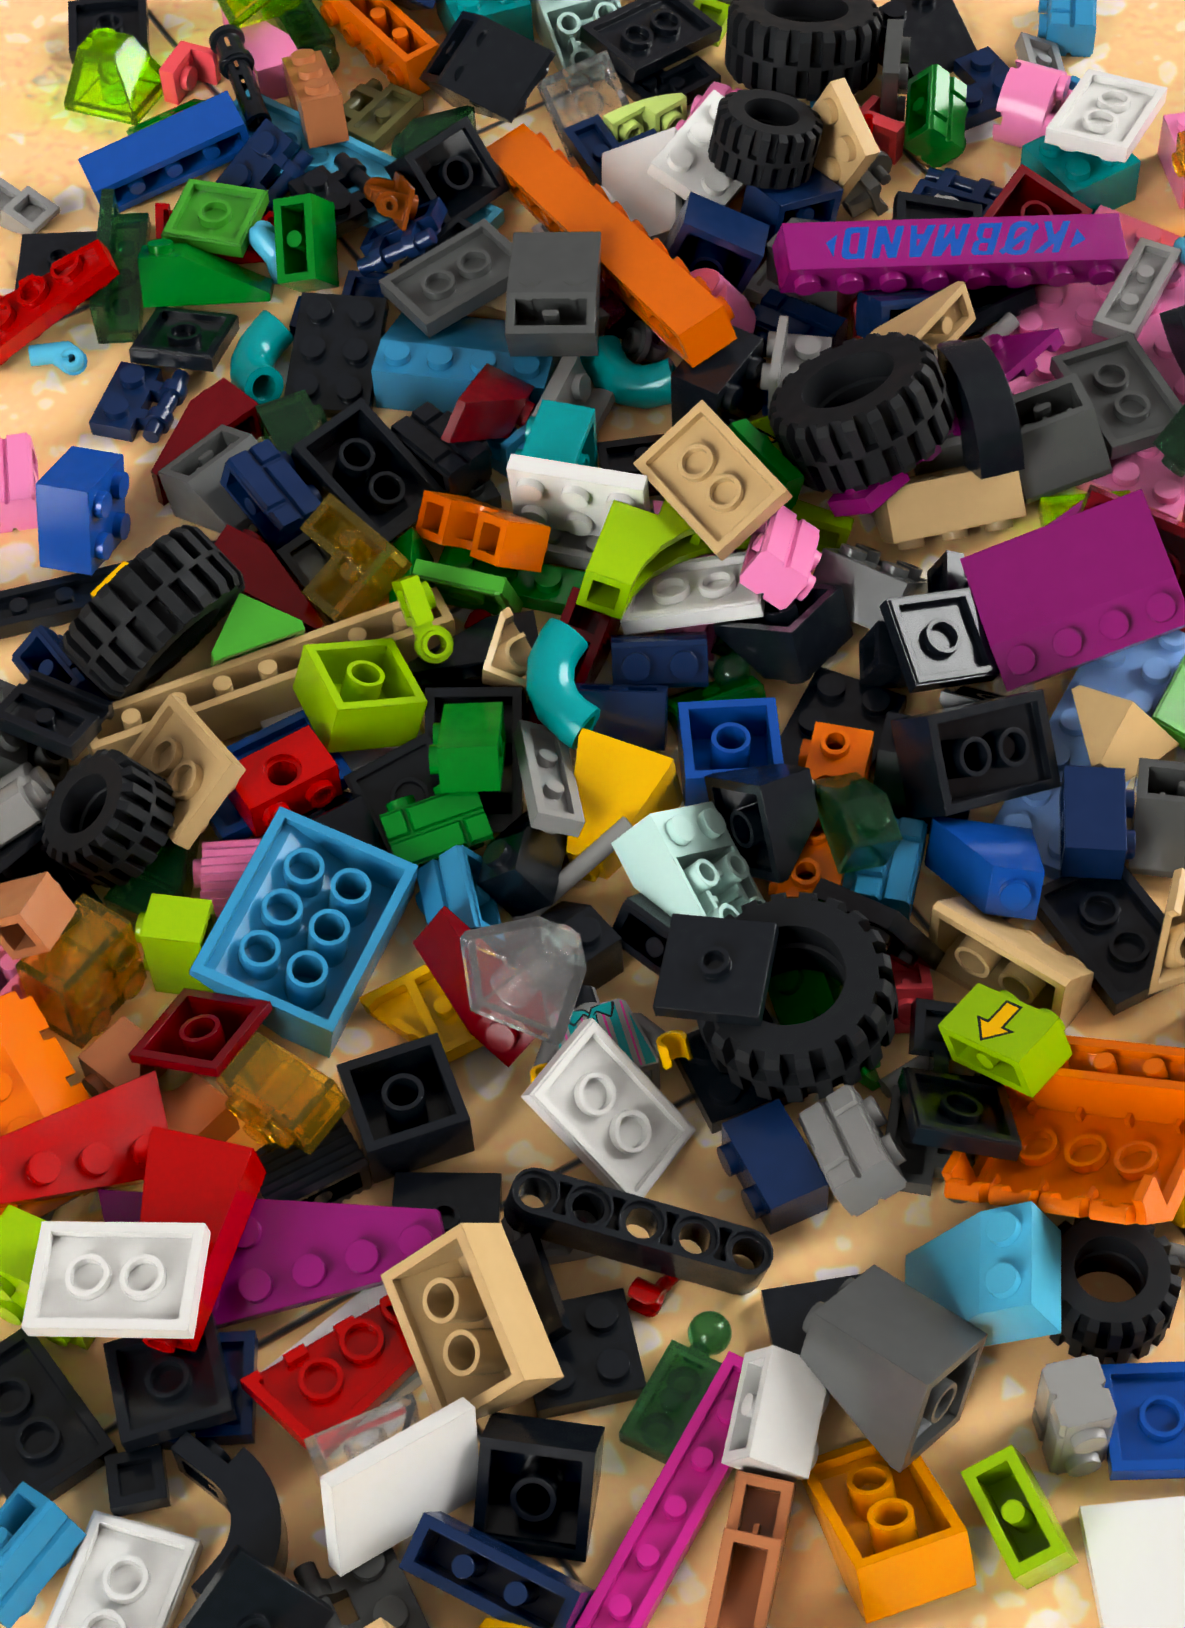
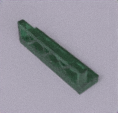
M101 189L96 239H99L108 248L120 274L111 280L105 288L98 290L90 296L89 308L98 344L134 342L142 331L144 308L137 257L142 245H147V242L150 241L151 222L149 212L120 214L114 189Z

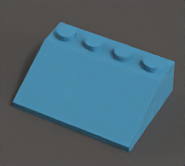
M401 313L381 338L371 369L376 408L414 411L428 401L443 413L445 411L453 412L458 398L486 363L535 386L529 401L537 405L562 356L510 357L505 336V320L465 316L429 338L410 319Z
M280 806L191 966L189 974L216 993L270 1001L273 1010L262 1022L264 1026L286 1040L330 1058L360 1000L359 997L362 996L414 894L418 865Z

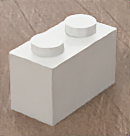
M774 1345L744 1354L722 1464L744 1472L790 1482L809 1479L810 1471L818 1459L819 1445L816 1440L821 1416L828 1406L830 1393L802 1360L800 1355Z

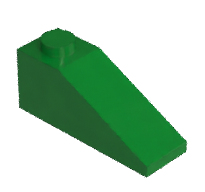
M154 239L147 242V245H142L137 257L143 308L271 301L274 290L273 279L186 243L173 244L171 239Z

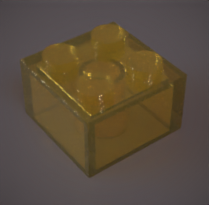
M84 893L75 901L74 905L77 911L51 951L22 958L15 965L26 996L32 995L48 1023L49 1029L80 1049H83L94 1036L104 1032L115 1012L126 1000L134 998L140 992L147 978L131 921Z

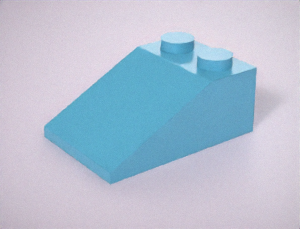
M1033 1201L980 1211L908 1253L905 1260V1283L987 1333L984 1347L1060 1334L1061 1230Z

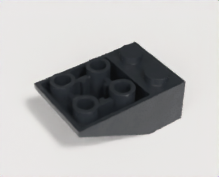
M462 11L419 79L452 107L512 123L514 118L524 111L527 105V98L537 83L546 77L549 65L556 54L552 50L483 15Z

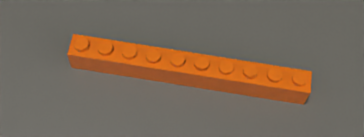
M523 123L486 147L510 187L508 192L550 232H601L600 280L692 368L738 339L730 322L735 318V315L728 302L721 295L715 298L706 282L700 276L693 278L684 262L678 256L672 259L658 238L651 240L647 231L637 219L631 222L623 207L617 201L611 203L599 184L596 183L592 186L579 166L572 168L567 157L560 149L553 151L549 141L541 132L535 134Z

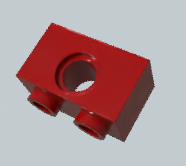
M307 725L238 760L245 767L246 771L239 779L236 788L228 794V798L254 836L258 838L265 834L280 806L302 815L314 808H320L329 804L335 797L343 794L338 764L311 727Z

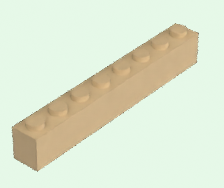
M431 588L436 601V608L431 609L435 620L431 622L433 625L442 626L447 629L453 637L456 635L455 620L438 588ZM397 600L112 702L115 716L111 720L106 719L101 724L102 730L89 743L87 750L92 756L97 750L102 749L107 751L114 749L126 755L170 693L184 700L222 742L260 728V722L301 707L293 690V684L304 645L393 638L406 663H409L418 657L414 648L415 635L412 627H407ZM435 635L431 636L427 643L428 649L431 650L438 646L440 640Z

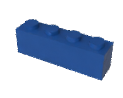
M224 91L78 158V161L107 219L187 182L189 178L194 179L231 162L249 140L250 136L228 91Z

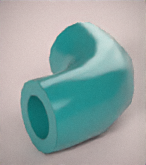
M263 310L242 334L230 362L231 383L259 403L260 409L271 407L281 397L284 388L283 378L274 366L279 357L294 341L293 335L284 324L267 310Z
M611 335L599 336V356H580L582 365L594 387L613 392L615 403L646 410L671 404V374L676 369L671 358L668 357L647 365L635 364L625 355L619 338Z
M549 618L541 629L527 659L526 691L538 720L562 743L575 750L577 749L578 736L582 727L592 731L598 721L601 710L579 693L574 682L575 667L588 648L586 640L568 624L555 618Z

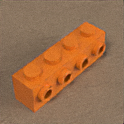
M322 0L323 5L320 6V13L325 23L330 28L335 27L343 35L347 44L361 51L368 63L373 68L378 67L387 76L390 83L418 95L431 89L419 77L438 50L439 44L391 0Z
M816 721L812 739L803 738L798 766L810 768L811 777L817 788L816 804L819 818L789 879L782 883L770 881L768 896L786 892L787 898H799V892L812 893L821 877L842 886L845 871L849 868L853 836L855 829L858 827L873 759L874 731Z

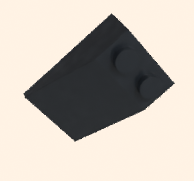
M362 398L292 446L290 456L295 463L296 473L306 485L312 484L318 489L323 499L324 510L331 514L338 509H343L351 519L349 526L380 549L388 546L417 524L424 490L448 493Z
M425 688V698L428 701L425 709V733L430 730L432 735L433 723L441 722L444 704L503 702L506 753L501 791L478 792L492 832L501 833L522 815L524 810V789L513 733L519 720L526 721V695L523 688Z
M1043 689L891 720L909 818L948 816L1061 787Z

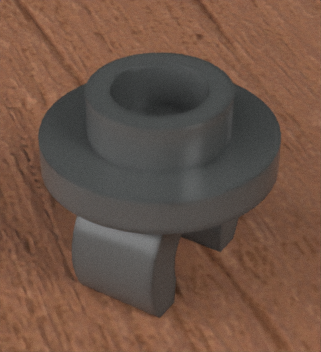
M636 320L623 333L621 341L622 350L627 358L635 364H640L644 359L652 363L663 360L668 352V347L658 345L661 339L643 320Z

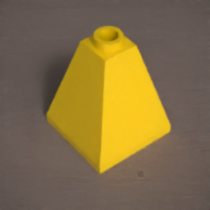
M582 727L578 736L574 776L576 777L585 824L578 838L573 836L567 837L566 853L569 862H572L622 816L626 817L634 826L650 813L679 808L683 802V794L674 759ZM615 850L589 872L583 880L595 882L598 877L608 880L622 866Z

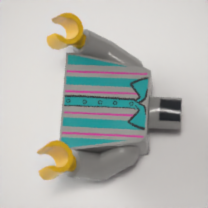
M584 985L574 988L567 994L570 1011L558 1013L554 1017L555 1032L543 1038L533 1068L530 1071V1078L532 1083L580 1023L589 1018H593L659 1090L660 1063L658 1058L661 1059L663 1068L668 1070L672 1068L671 1060L679 1057L691 1060L693 1056L686 1032L682 1030L664 1031L642 1013H633L627 1002L623 999L617 998L600 1003L595 987Z

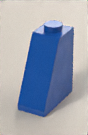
M942 816L932 817L924 860L925 866L984 914L1036 921L1045 870L1033 830L1031 828Z

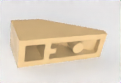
M957 281L875 328L870 334L879 333L880 335H887L888 332H899L904 336L910 334L928 344L933 350L937 349V345L941 342L958 340L976 320L965 282Z

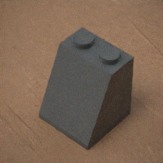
M874 1264L856 1279L848 1278L841 1285L837 1294L825 1303L819 1301L810 1309L803 1322L802 1329L806 1332V1337L800 1357L889 1466L901 1473L960 1420L988 1334Z

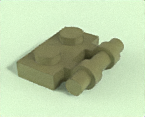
M372 78L366 84H359L351 91L350 99L343 104L348 135L378 150H382L424 111L422 96L393 83H390L383 90L382 84L375 78Z

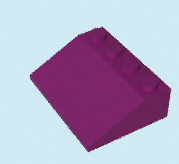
M1142 489L960 559L1005 688L1010 693L1185 627V599Z

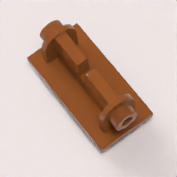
M395 171L393 180L381 177L368 179L363 188L365 197L375 204L379 214L391 218L402 231H406L408 220H414L418 209L419 199L418 195L415 194L416 189L399 171Z

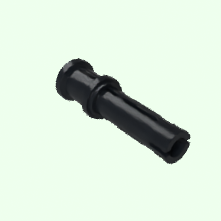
M231 24L223 25L211 33L209 45L212 51L219 57L218 67L220 73L231 82L248 130L255 132L265 118L272 122V119L266 109L252 72L254 58L244 47L245 36L241 28ZM225 37L228 38L231 46L227 47L224 40ZM236 60H237L238 65H239L238 67H236L235 64H234V61H236ZM246 90L249 91L251 100H248V97L245 92Z

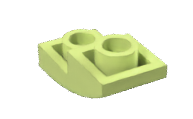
M672 93L642 99L603 115V122L618 143L653 128L658 133L676 127L680 119H687V96L683 93Z

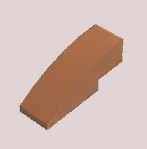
M737 1470L704 1628H767L796 1491L795 1482Z

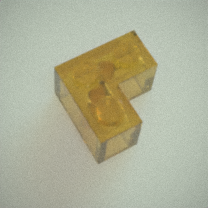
M331 493L328 494L299 528L331 556L329 561L301 593L335 622L375 609L392 590L391 582L402 578L413 565L391 543Z
M259 1032L254 1034L216 1080L228 1097L224 1105L237 1118L245 1122V1125L242 1127L243 1131L261 1146L272 1142L277 1143L284 1149H289L294 1144L311 1155L351 1106L333 1079Z

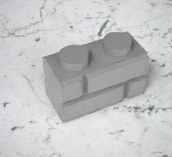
M846 1084L826 1096L825 1102L818 1101L799 1113L798 1121L833 1195L851 1216L858 1217L876 1206L879 1199L886 1200L906 1187L907 1181L899 1165L907 1161L893 1135L890 1132L883 1135L880 1127L888 1123L872 1095L863 1099L852 1085Z
M1091 1354L1049 1363L1041 1370L1032 1421L1039 1441H1043L1042 1451L1049 1472L1056 1473V1475L1068 1473L1071 1477L1086 1476L1100 1469L1102 1466L1101 1462L1105 1460L1117 1410L1109 1388H1104L1106 1379L1098 1357L1091 1356Z

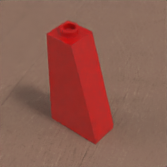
M158 1126L152 1127L148 1141L140 1222L206 1223L211 1231L194 1339L143 1338L142 1341L147 1346L165 1353H174L176 1348L196 1352L267 1173L254 1148Z

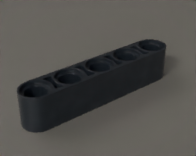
M542 1168L525 1169L516 1175L504 1204L506 1222L513 1230L526 1235L531 1232L541 1240L731 1294L744 1295L757 1288L773 1260V1247L770 1240L763 1233L755 1229ZM533 1195L541 1200L544 1207L531 1208L521 1201L520 1196ZM586 1210L595 1217L597 1222L584 1223L578 1220L573 1211ZM632 1224L644 1228L648 1232L649 1238L642 1239L633 1236L626 1226ZM685 1239L695 1242L700 1247L702 1253L693 1254L686 1251L681 1246L680 1240ZM738 1254L749 1258L754 1265V1269H745L739 1266L732 1255Z

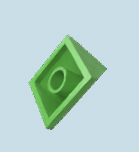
M239 592L211 652L210 667L303 635L305 633L304 624L298 618Z

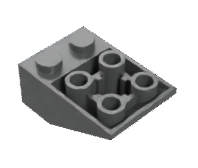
M513 232L505 316V336L510 357L599 356L601 232Z

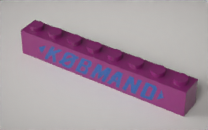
M1119 213L782 223L772 245L780 293H796L802 296L828 291H839L842 294H853L860 290H882L883 292L892 293L902 289L913 288L937 291L957 281L965 282L966 288L971 290L999 285H1007L1010 288H1021L1028 284H1049L1053 287H1060L1069 283L1090 282L1092 285H1104L1115 281L1129 259Z

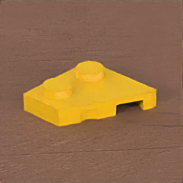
M426 964L359 997L361 1004L369 1015L409 1042L438 1033L449 1063L484 1046L469 1033Z

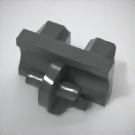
M880 150L879 155L842 202L845 211L852 218L870 208L878 217L889 210L887 204L880 198L881 184L886 185L891 180L889 172L892 168V159L885 151Z

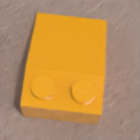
M868 1439L818 1456L815 1466L810 1471L809 1479L802 1480V1483L845 1586L866 1624L977 1585L968 1531L921 1456L901 1473L889 1466Z

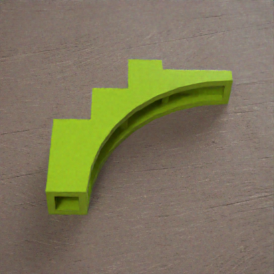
M664 499L659 515L614 500L586 568L576 605L621 620L633 597L651 579L678 563L714 552L666 499ZM797 499L796 505L791 511L797 514V520L804 519L820 530L817 546L819 552L822 553L823 548H840L841 543H847L854 518L848 516L834 517L830 510ZM751 536L735 550H747Z

